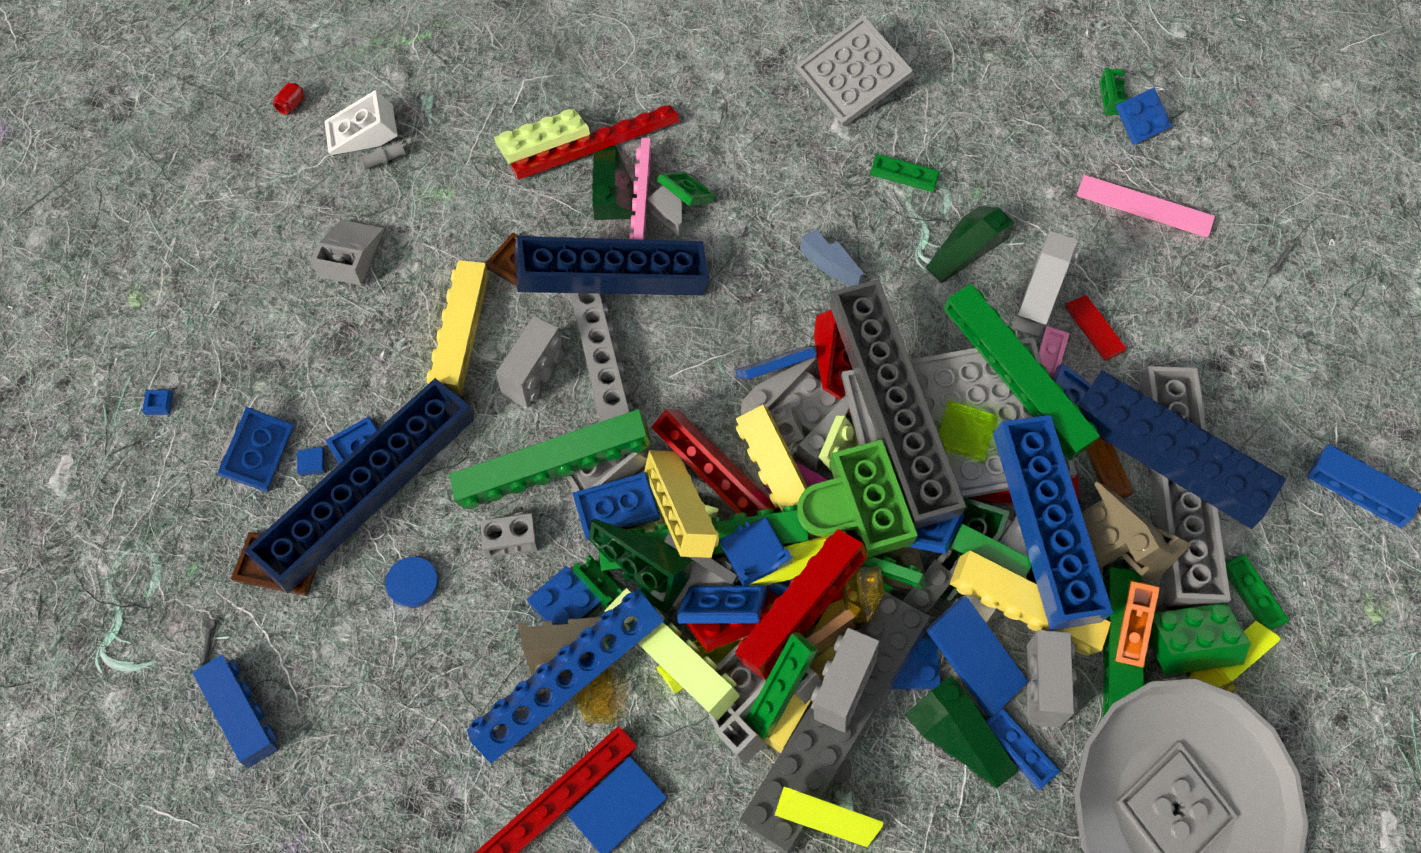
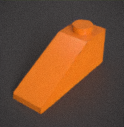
M1130 580L1115 661L1144 667L1160 588L1158 585Z

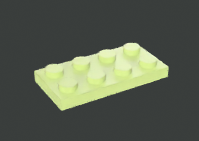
M568 109L562 111L561 114L544 117L538 122L524 124L518 129L504 131L500 135L495 136L494 140L507 163L510 164L588 136L590 131L575 109Z

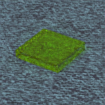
M948 400L938 431L944 450L983 464L998 415Z

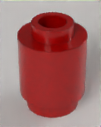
M286 83L274 97V102L272 103L274 108L283 115L292 113L305 98L303 89L296 83Z

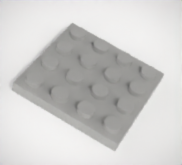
M864 15L795 66L797 72L843 127L914 76L913 70Z

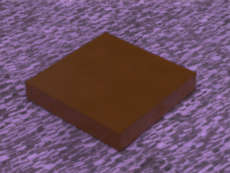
M512 233L488 259L486 267L491 272L517 286L514 251L518 235Z

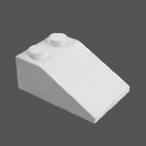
M376 90L325 120L328 153L331 155L379 147L398 136L393 104Z

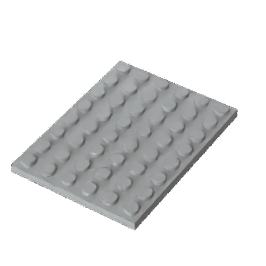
M1034 337L1019 340L1031 350L1035 360L1042 364ZM976 348L910 359L962 497L969 498L1009 490L993 434L1002 421L1031 418L1033 416ZM843 371L841 377L858 444L863 445L877 441L878 438L854 371ZM1064 455L1070 478H1075L1077 473L1073 460L1069 461Z

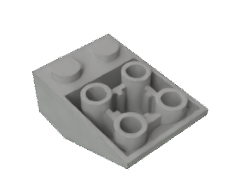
M340 220L318 243L313 254L311 264L317 276L362 286L384 233V228Z

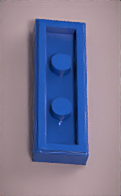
M1003 708L986 721L1009 758L1038 790L1042 789L1060 772V769Z

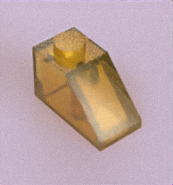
M860 567L842 589L845 610L849 609L855 616L853 624L870 622L884 595L881 567Z

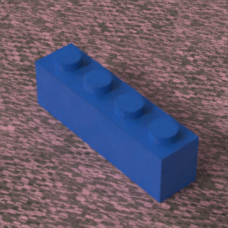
M1329 444L1316 456L1306 476L1399 528H1402L1413 519L1421 503V494L1412 487L1392 479L1388 474L1377 471L1365 462L1357 460L1344 453L1341 449Z
M221 654L192 672L242 765L249 769L278 750L274 742L278 738L270 725L265 726L262 720L265 714L258 703L253 704L250 698L253 692L246 681L241 682L238 676L241 670L234 659L229 661Z

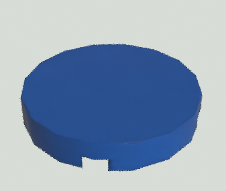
M407 557L399 560L391 567L386 575L385 586L389 597L397 605L417 608L425 605L434 597L439 578L436 569L428 560L421 557Z

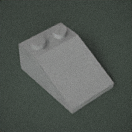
M645 450L638 453L631 452L622 455L618 460H607L599 463L594 468H584L575 471L567 479L576 492L633 476L646 465L648 455Z

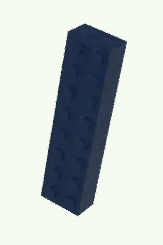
M517 236L514 258L517 292L703 295L709 281L703 241Z
M1101 370L1078 404L1081 414L1087 421L1095 425L1101 439L1251 529L1264 518L1287 479Z

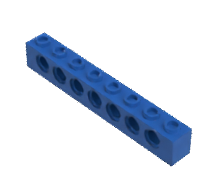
M639 588L634 592L628 593L619 605L614 609L606 611L592 627L584 629L574 642L562 647L558 651L557 656L548 663L540 665L535 674L529 679L518 683L513 692L506 698L499 699L484 716L476 718L467 729L470 742L492 764L659 626L664 619ZM634 616L631 622L624 623L626 618ZM612 634L609 640L602 641L606 635ZM591 652L587 658H581L584 653ZM570 670L566 675L559 676L562 671ZM548 688L546 692L537 694L540 689ZM521 706H526L524 710L519 712L516 711L517 708ZM504 724L502 728L494 729L497 725Z

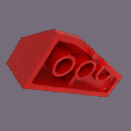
M830 309L816 316L814 341L822 388L841 400L846 394L841 374L843 371L853 369Z

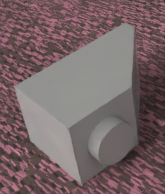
M661 186L646 199L647 213L680 238L682 236V200L667 188Z

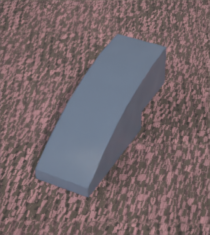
M817 229L802 236L800 250L819 269L850 286L862 283L864 273L838 241L830 245Z

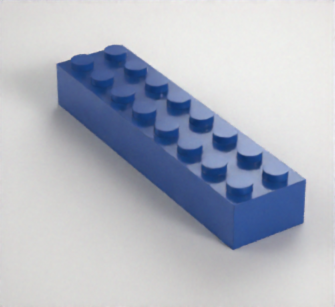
M1047 415L1002 421L993 436L1050 631L1101 623L1113 614L1052 417Z

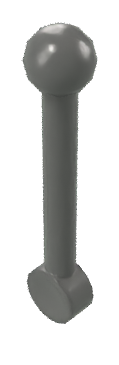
M1292 239L1275 265L1269 268L1270 274L1275 275L1278 273V267L1295 244V240Z
M208 619L205 622L207 632L201 663L197 666V669L207 663L212 630L217 626L213 619Z

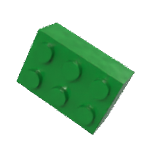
M1227 603L1154 613L1149 643L1165 675L1243 665L1251 644Z

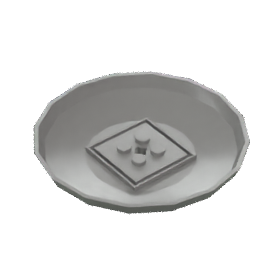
M1197 679L1149 682L1113 703L1083 747L1073 796L1079 840L1084 853H1304L1309 824L1300 774L1276 729L1237 694ZM1172 804H1179L1177 809L1179 814L1172 813L1174 811Z

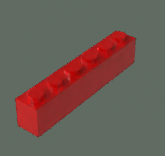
M665 409L651 426L737 514L747 513V517L758 516L757 511L773 509V513L780 511L679 409Z
M839 529L825 540L823 547L808 560L803 571L792 579L790 586L783 595L776 598L772 608L765 616L760 618L759 623H756L752 632L740 641L735 653L744 666L764 680H767L791 634L799 632L804 636L866 561L868 555L863 543Z

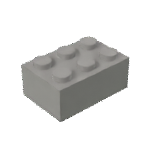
M532 317L496 372L502 397L526 408L529 407L532 401L534 402L538 398L542 384L550 379L553 367L556 363H560L564 355L558 327Z
M847 628L844 636H838L834 646V651H836L833 661L828 659L822 673L824 676L822 686L817 684L811 697V701H813L811 709H814L815 720L846 733L877 662L878 640L850 628Z
M1037 630L1026 645V679L1028 680L1026 683L1027 725L1060 728L1077 711V697L1073 695V685L1076 683V670L1072 669L1075 644L1071 642V633Z

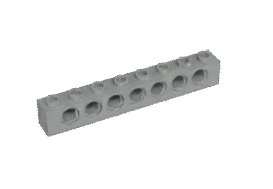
M570 293L600 422L608 420L612 416L617 417L633 411L632 403H627L626 396H629L627 383L622 382L620 377L624 375L621 361L617 362L615 357L619 355L616 341L612 342L610 337L614 335L611 321L607 322L605 317L609 316L607 303H602L601 297H604V294ZM602 360L608 361L606 363H599ZM608 380L613 381V382L610 383V384L604 383L605 381H608ZM611 401H617V402H618L617 404H614V405L609 404V402H611Z

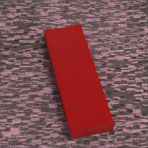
M1087 295L1066 304V310L1104 361L1125 352L1126 347Z

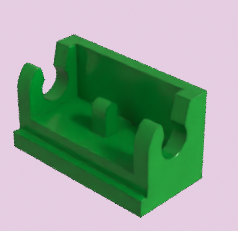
M1104 68L1099 81L1105 115H1119L1116 105L1128 100L1126 99L1124 78H1114L1117 75H1125L1122 69Z
M588 555L586 563L582 566L577 563L573 566V571L580 581L599 599L602 607L606 610L624 589L606 571H601V566L591 555Z

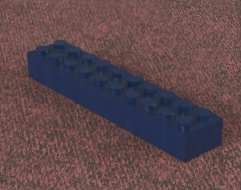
M434 378L244 551L259 569L288 594L474 421L470 405Z

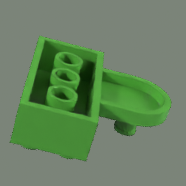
M882 439L832 453L829 465L834 479L808 487L799 498L797 517L806 531L816 536L829 537L837 529L843 532L853 530L855 539L863 543L868 558L913 545L918 536Z

